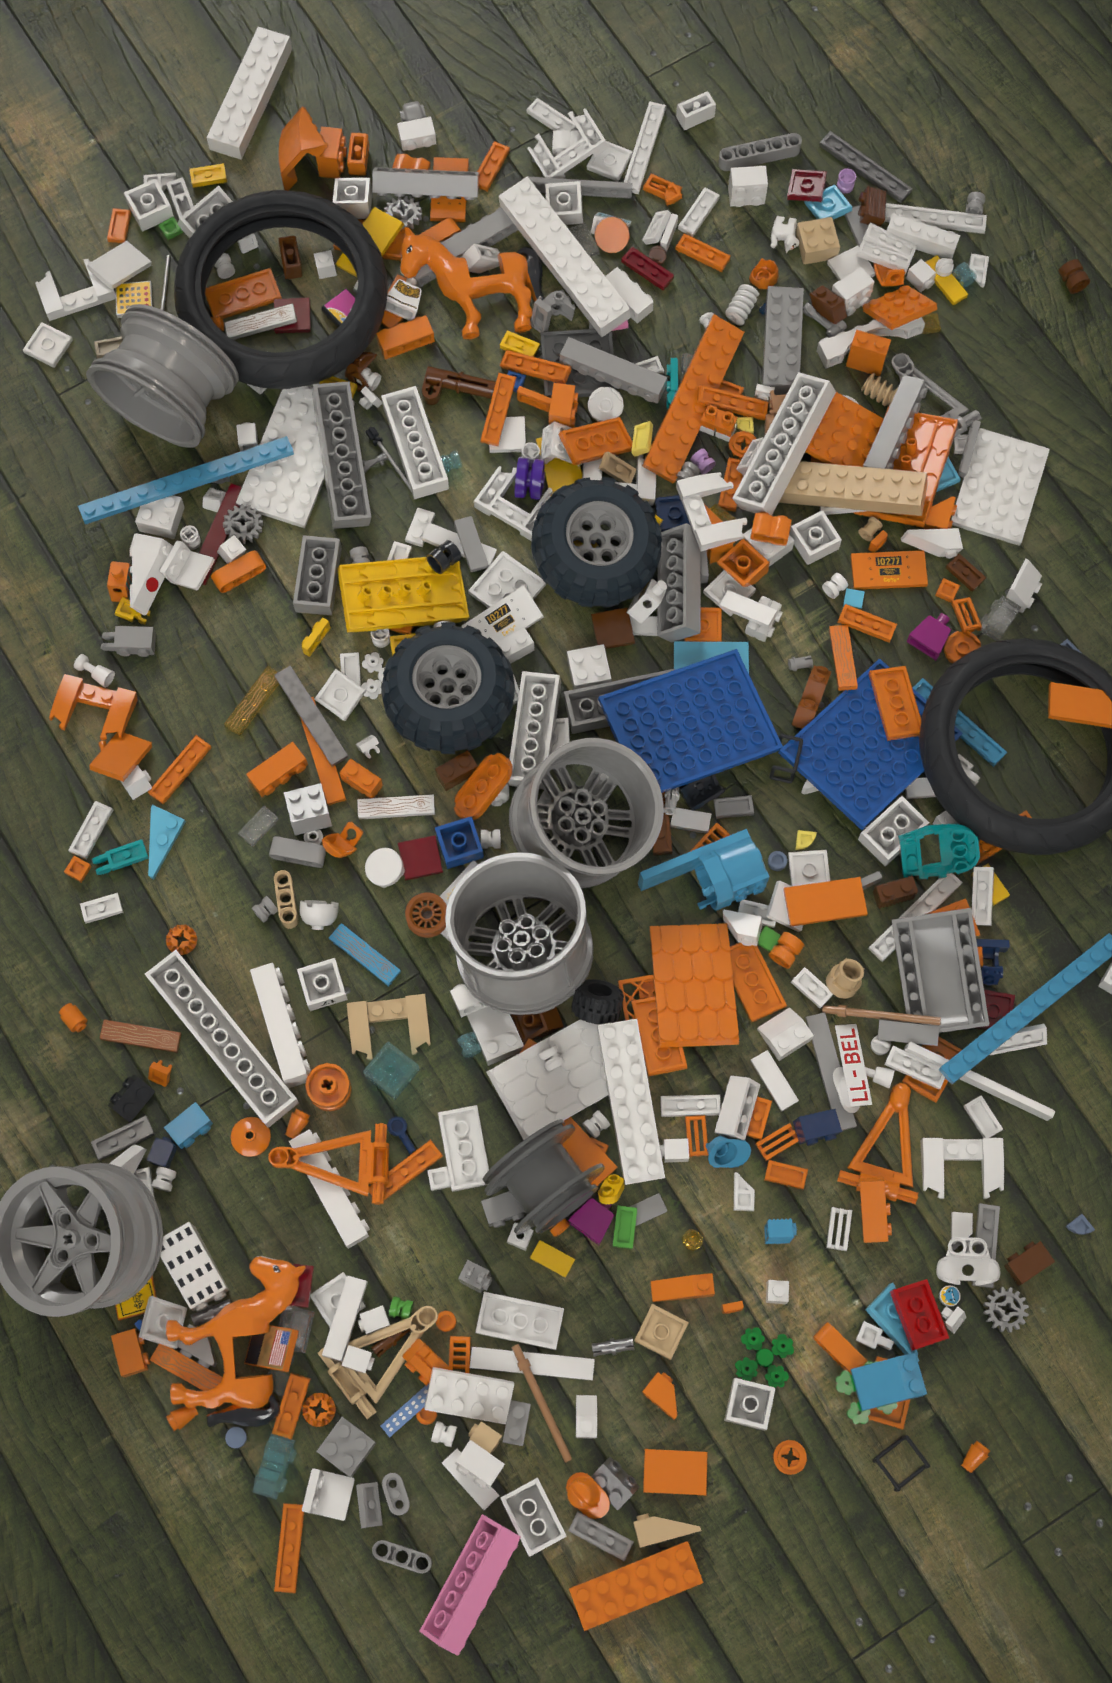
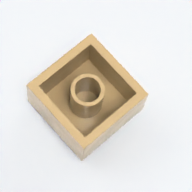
M832 217L799 222L797 224L796 238L799 240V250L803 265L827 261L839 255L840 245Z

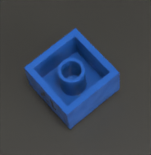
M472 816L435 827L436 837L447 869L484 858L483 849Z

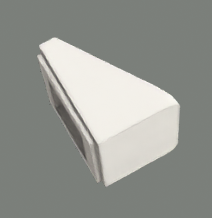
M210 488L203 496V508L218 512L226 492Z

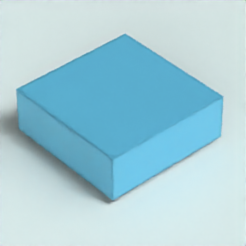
M846 588L843 608L847 604L861 610L864 591Z

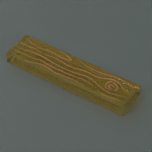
M269 666L265 668L224 723L226 728L241 736L279 685L274 676L278 673Z

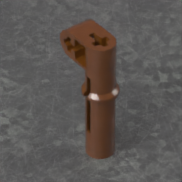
M428 366L422 386V397L426 404L435 405L439 402L442 390L445 388L454 390L457 394L463 392L492 399L496 381L466 375L463 371L457 373ZM430 385L434 386V393L432 395H428L431 393Z

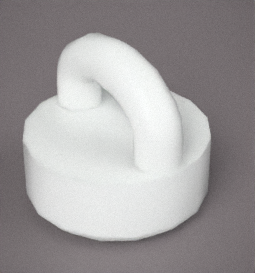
M948 258L938 260L935 266L936 273L942 277L949 276L953 271V260Z
M878 1035L871 1041V1049L877 1055H884L891 1048V1042L878 1040Z

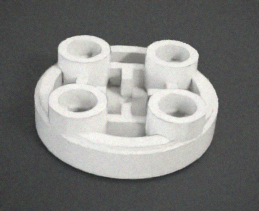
M389 848L375 850L370 854L365 864V872L368 879L382 888L395 884L405 872L401 856Z

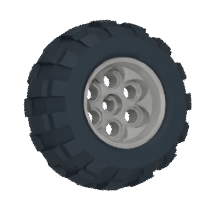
M590 477L576 480L573 484L562 486L556 490L540 508L532 530V557L543 581L548 583L555 590L554 592L563 599L577 602L578 605L584 607H611L636 596L653 577L661 557V528L648 501L644 502L638 496V491L628 484L626 487L616 484L615 479L602 477L601 480H590ZM605 524L609 526L610 529L605 531L601 529L600 526ZM589 525L591 530L586 531L582 526ZM617 540L620 545L613 546L610 541ZM573 541H581L582 546H575ZM597 542L600 545V547L597 546L596 548H593L591 544H595ZM590 556L592 558V561H588L583 557ZM602 556H609L611 561H603Z
M441 622L440 627L430 628L427 625L417 629L415 636L408 639L405 637L397 645L394 655L388 659L385 665L381 693L387 717H389L395 730L403 738L409 739L415 746L427 751L432 749L441 751V754H455L457 750L467 749L470 751L481 746V742L488 738L491 739L500 731L502 724L509 717L513 707L515 684L511 664L493 639L484 637L479 629L469 625L462 628L456 627L454 622ZM441 670L447 671V673L444 675L438 674V672ZM458 674L466 675L464 678L456 677ZM428 683L434 684L432 688L425 687ZM446 690H447V691H450V690L453 691L452 693H449V692H448L447 694L444 693ZM466 690L472 692L470 695L462 694ZM438 700L440 701V703L436 705L432 703V701Z

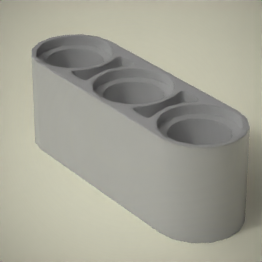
M273 837L269 857L317 868L323 867L326 850L323 845L283 837Z
M377 1541L372 1548V1553L376 1559L417 1573H426L432 1567V1558L428 1554L389 1541ZM380 1544H385L388 1547V1553L383 1557L377 1553V1547ZM401 1550L406 1551L408 1554V1560L405 1563H400L397 1560V1554ZM420 1557H425L428 1560V1567L424 1570L419 1569L417 1566V1560Z

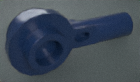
M398 1116L391 1118L387 1124L389 1133L393 1136H399L408 1153L411 1154L416 1149L406 1134V1121Z

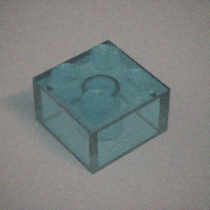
M387 1041L364 1069L363 1074L364 1077L393 1100H396L420 1071L418 1064Z

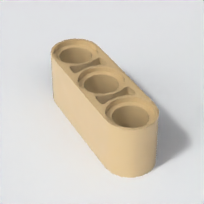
M280 870L274 876L279 918L285 928L292 929L297 926L299 921L294 884L290 873ZM282 878L288 879L286 884H279ZM285 896L291 897V900L287 903L281 902ZM291 914L294 916L291 921L284 920L286 915Z

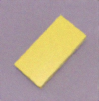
M651 421L634 426L631 451L634 457L650 451L653 432Z

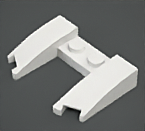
M584 109V115L575 117L573 111L568 113L583 138L557 156L553 157L539 133L535 136V139L539 141L535 148L531 149V147H528L529 152L545 178L563 179L566 177L564 175L565 172L592 154L596 157L609 148L608 143L586 109Z
M83 259L87 268V264L90 263V260ZM88 269L87 271L93 286L59 297L50 271L45 273L46 277L40 282H35L49 321L116 299L114 289H110Z
M639 455L637 457L636 484L615 483L624 487L627 484L638 491V496L644 502L648 501L650 506H653L656 492V474L642 467L645 459H643V455ZM602 459L583 463L582 478L590 477V480H601L602 471L598 468Z
M499 466L474 500V508L488 516L492 514L519 530L520 535L531 541L536 516L542 505L553 494V490L548 488L529 514L502 498L516 477L517 468H513L512 473L501 472V466Z
M720 472L693 476L677 481L676 488L700 551L745 538V534L742 533V526L747 525V518L711 524L702 501V497L734 487L732 482L727 483L721 478L722 474Z
M922 1138L920 1140L923 1191H926L929 1187L939 1192L937 1198L944 1199V1160L981 1161L983 1199L989 1198V1192L997 1188L1000 1191L1004 1190L1003 1138Z

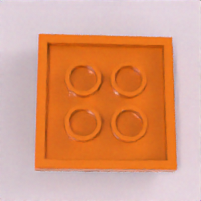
M908 285L902 286L896 291L886 293L878 299L870 300L869 303L863 305V312L891 330L938 310L936 302Z

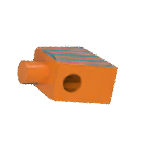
M111 562L107 588L113 602H120L122 597L130 600V585L132 584L130 563Z

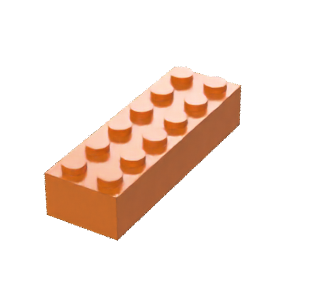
M685 1541L573 1586L569 1590L583 1629L586 1631L703 1583L689 1543Z

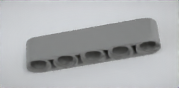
M791 133L726 147L720 151L718 166L723 171H730L731 168L749 167L795 157L800 153L802 138L797 133Z

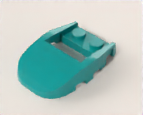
M927 825L898 836L903 878L908 876H919V879H928L931 876L945 878L947 874L954 872L960 874L972 869L980 858L977 836L971 829L963 825ZM938 834L941 862L922 866L920 839L924 838L925 835Z

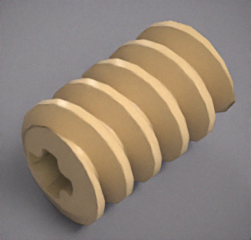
M872 373L864 383L861 391L864 390L865 395L870 394L871 399L877 396L876 401L878 403L883 400L882 405L887 406L889 404L890 407L898 387L893 391V384L887 387V380L880 383L881 377L879 376L875 380V373Z

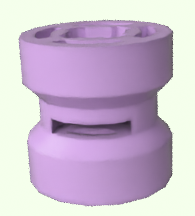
M851 169L841 170L837 182V188L841 193L847 194L852 192L856 173Z
M700 449L691 457L692 463L698 466L701 474L708 473L716 465V462L709 458L708 452L705 449Z

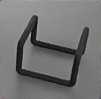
M780 734V741H782V738L799 741L793 769L774 765L769 777L772 780L792 783L798 768L803 739ZM775 769L790 772V780L774 776Z
M908 1435L900 1437L872 1460L873 1463L879 1465L895 1487V1492H899L904 1485L923 1470L930 1468V1464ZM907 1440L925 1465L921 1466L898 1485L879 1459L902 1441Z

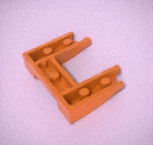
M64 674L49 719L52 721L56 717L61 722L59 728L65 731L77 702L108 709L109 712L100 739L107 740V733L118 732L119 738H122L138 701L137 693L119 687L117 691L86 684L83 683L82 678Z

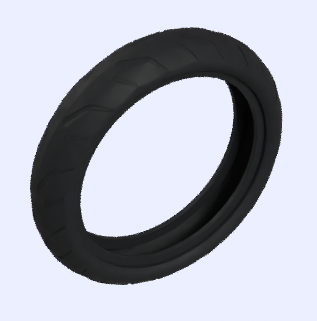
M284 190L265 191L244 196L226 204L205 219L187 241L177 264L174 281V301L178 318L207 336L229 357L237 369L239 382L271 389H291L312 385L340 373L354 362L370 345L377 334L386 308L388 294L387 273L381 252L359 220L345 209L325 198L305 192ZM288 227L316 233L331 241L347 256L358 278L355 302L343 323L322 341L307 348L290 352L274 353L255 350L237 343L224 334L213 322L205 307L207 281L214 265L222 254L240 239L266 229Z
M1021 638L1000 640L986 644L960 658L946 670L934 685L924 707L919 735L920 755L925 775L936 798L958 824L971 829L982 841L1011 852L1051 855L1067 852L1092 843L1112 829V728L1100 727L1107 748V771L1103 786L1095 801L1072 815L1055 819H1035L1020 816L999 807L986 798L973 785L965 773L957 754L954 737L955 720L962 699L971 690L990 679L1000 676L1032 675L1055 683L1103 690L1111 701L1112 677L1105 669L1084 654L1055 642Z

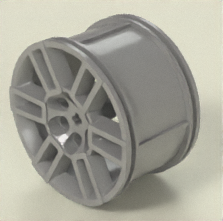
M602 738L574 740L552 752L542 763L532 769L518 785L509 811L511 836L518 853L537 854L556 861L574 876L581 888L597 886L638 863L654 846L663 822L664 807L662 793L650 767L631 749L615 741ZM580 764L593 768L583 789L577 790L566 770V765ZM550 770H554L564 792L559 790L549 773ZM604 773L608 776V779L599 793L594 795L592 790L601 774ZM541 782L553 800L552 804L537 803ZM615 785H618L622 790L630 810L608 809L605 800ZM577 796H579L584 803L579 802ZM561 803L567 805L568 811L562 809ZM593 807L598 810V814L595 813ZM538 814H546L547 820H540ZM608 820L632 821V827L612 826L608 824ZM561 822L567 825V830L562 829ZM593 825H596L598 833L594 831ZM544 830H548L550 836L552 837L550 840L546 836ZM577 833L583 836V841L578 840ZM604 835L629 838V843L624 853L617 861L613 860L602 840ZM558 845L564 848L562 853L557 849ZM592 847L598 855L603 867H598L595 858L591 852ZM573 851H579L584 864L570 859Z
M503 854L478 864L466 873L455 886L446 908L447 934L456 953V961L461 978L467 989L479 1002L494 1010L508 1014H538L560 1005L575 993V989L583 984L592 966L593 940L587 923V911L583 892L577 880L565 867L550 858L537 854ZM523 899H541L551 903L534 918L533 915L526 913ZM513 901L517 914L516 920L511 919L505 903ZM495 907L497 908L502 921L499 924V930L475 926L479 919ZM562 909L565 910L552 924L546 926ZM573 921L576 922V928L569 942L554 939ZM468 938L492 942V944L469 942ZM470 955L495 958L486 966Z

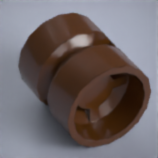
M1078 259L1068 261L1058 271L1062 280L1067 281L1065 285L1071 294L1082 291L1090 284V278L1083 271L1084 268Z

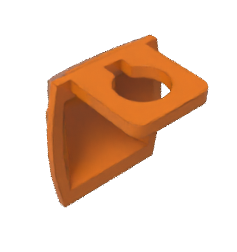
M874 263L875 274L882 287L904 285V269L892 270Z
M348 822L341 834H329L322 839V843L330 855L342 858L353 854L357 850L355 846L362 837L363 831L353 822ZM351 828L356 831V838L349 841L347 840L348 830Z

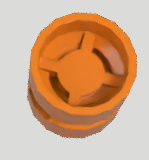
M783 932L777 941L779 945L773 947L769 957L780 966L790 969L796 959L795 955H799L804 947V943L793 934Z

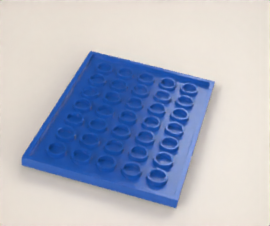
M737 649L598 697L600 706L617 743L631 749L646 762L658 781L661 793L775 753L783 748Z
M881 659L877 660L857 679V689L843 691L795 735V737L803 739L797 771L861 830L870 824L924 772L920 755L919 736L887 741L868 674L871 670L890 668ZM913 689L922 720L927 700ZM955 727L954 732L955 742L963 734L957 727ZM790 740L778 753L794 767L799 741Z

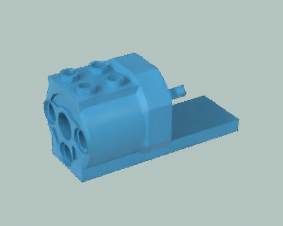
M744 829L640 872L638 885L641 891L695 869L702 893L707 898V900L697 903L698 907L701 910L710 904L717 911L731 905L732 901L740 902L746 899L749 894L754 893V895L763 892L770 876L765 868L758 847L752 841L747 829Z

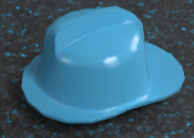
M718 1136L705 1145L709 1155V1164L717 1168L739 1167L751 1155L750 1145L740 1139Z

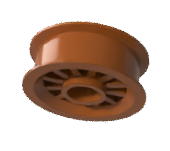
M426 892L414 896L407 904L405 910V917L410 930L417 936L424 938L435 937L442 933L446 928L447 905L445 901L434 893ZM425 912L432 913V916L428 919L422 917Z

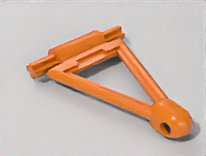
M897 1083L892 1088L887 1106L847 1167L850 1170L860 1172V1175L840 1170L837 1182L854 1186L857 1191H860L859 1178L884 1177L885 1183H889V1195H886L887 1200L895 1202L896 1199L916 1204L918 1193L900 1188V1184L913 1187L908 1116L911 1089L907 1084ZM894 1112L899 1115L902 1173L863 1162Z
M384 1123L375 1124V1140L373 1143H371V1130L298 1148L276 1147L269 1153L268 1160L273 1167L291 1168L367 1197L369 1184H371L372 1204H384V1185L388 1184L389 1143H386L387 1125ZM360 1143L358 1182L299 1161V1157Z

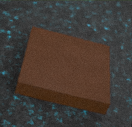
M628 608L591 614L597 646L604 644V648L609 649L635 644L630 616L627 613Z

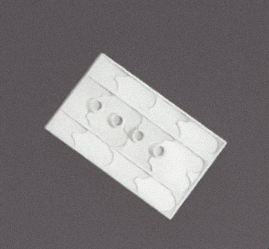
M580 1019L487 1071L491 1082L523 1140L546 1125L559 1119L564 1121L608 1096L597 1024L588 1023ZM556 1045L558 1055L564 1059L565 1063L547 1072L545 1062L540 1059L538 1054Z

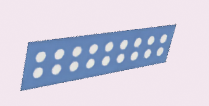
M429 1384L423 1387L381 1425L389 1437L425 1406Z

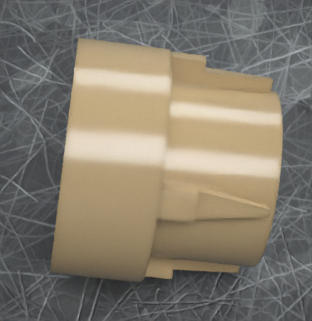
M845 958L835 965L826 977V985L829 991L839 998H851L861 987L864 968L857 961Z

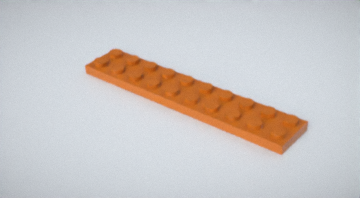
M715 314L711 317L642 467L672 484L676 481V475L681 471L701 427L700 421L707 406L697 404L699 387L704 385L716 389L719 388L744 331Z

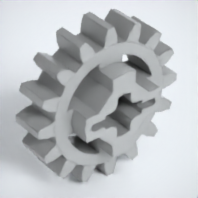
M398 196V200L392 198V203L387 202V207H384L385 213L403 222L404 226L402 228L410 227L414 229V224L419 225V220H422V209L419 207V202L414 203V198L408 200L407 196L404 199Z
M241 504L240 508L234 506V511L228 510V515H224L225 522H223V528H225V534H229V538L235 535L238 540H242L243 544L246 543V540L252 543V538L258 539V533H262V516L257 514L256 508L251 510V505H248L247 508H244L243 504Z
M1001 1287L999 1292L996 1289L993 1290V1296L988 1295L986 1297L989 1302L983 1304V1306L988 1308V1310L983 1312V1314L989 1315L986 1322L992 1321L993 1329L999 1326V1332H1003L1005 1328L1008 1333L1012 1332V1327L1015 1330L1020 1329L1019 1324L1023 1325L1026 1323L1022 1318L1029 1316L1028 1313L1024 1312L1025 1309L1029 1308L1028 1305H1023L1026 1298L1020 1299L1018 1297L1020 1292L1012 1293L1011 1287L1008 1288L1007 1292L1004 1287ZM1004 1296L1001 1303H995L997 1298ZM1013 1300L1017 1303L1018 1308L1013 1303ZM1006 1305L1007 1309L1011 1311L1005 1314V1310H1002V1307ZM993 1312H996L999 1319L995 1317ZM1010 1317H1017L1013 1323L1008 1324Z

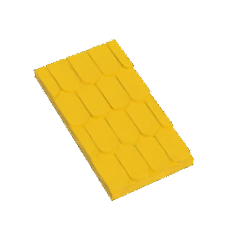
M426 557L339 565L337 568L347 632L434 625L440 621L457 623L467 621L469 618L459 561L453 566L450 565V568L442 574L436 573L430 567Z

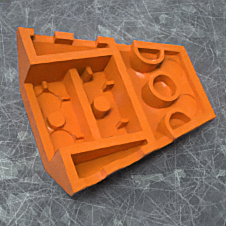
M303 106L282 129L280 136L279 165L284 191H289L297 182L294 167L303 156L309 153L319 157L328 147V144L323 141L322 134L318 133L317 126L312 123L311 116Z

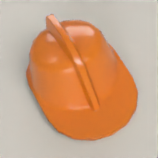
M583 1472L575 1473L569 1478L566 1490L570 1504L578 1508L589 1518L598 1519L605 1516L610 1507L609 1497L595 1480Z

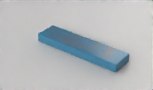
M342 923L330 935L329 940L388 987L401 973L400 969Z

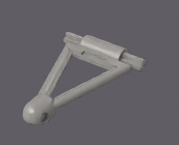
M900 353L892 358V366L899 375L900 382L904 375L923 379L928 390L953 408L941 417L958 420L954 438L967 431V427L973 421L982 419L977 410L961 417L969 409L916 369L908 355Z

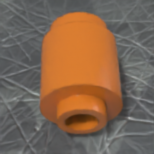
M68 1003L60 1009V1018L71 1032H81L86 1028L88 1020L76 1005Z

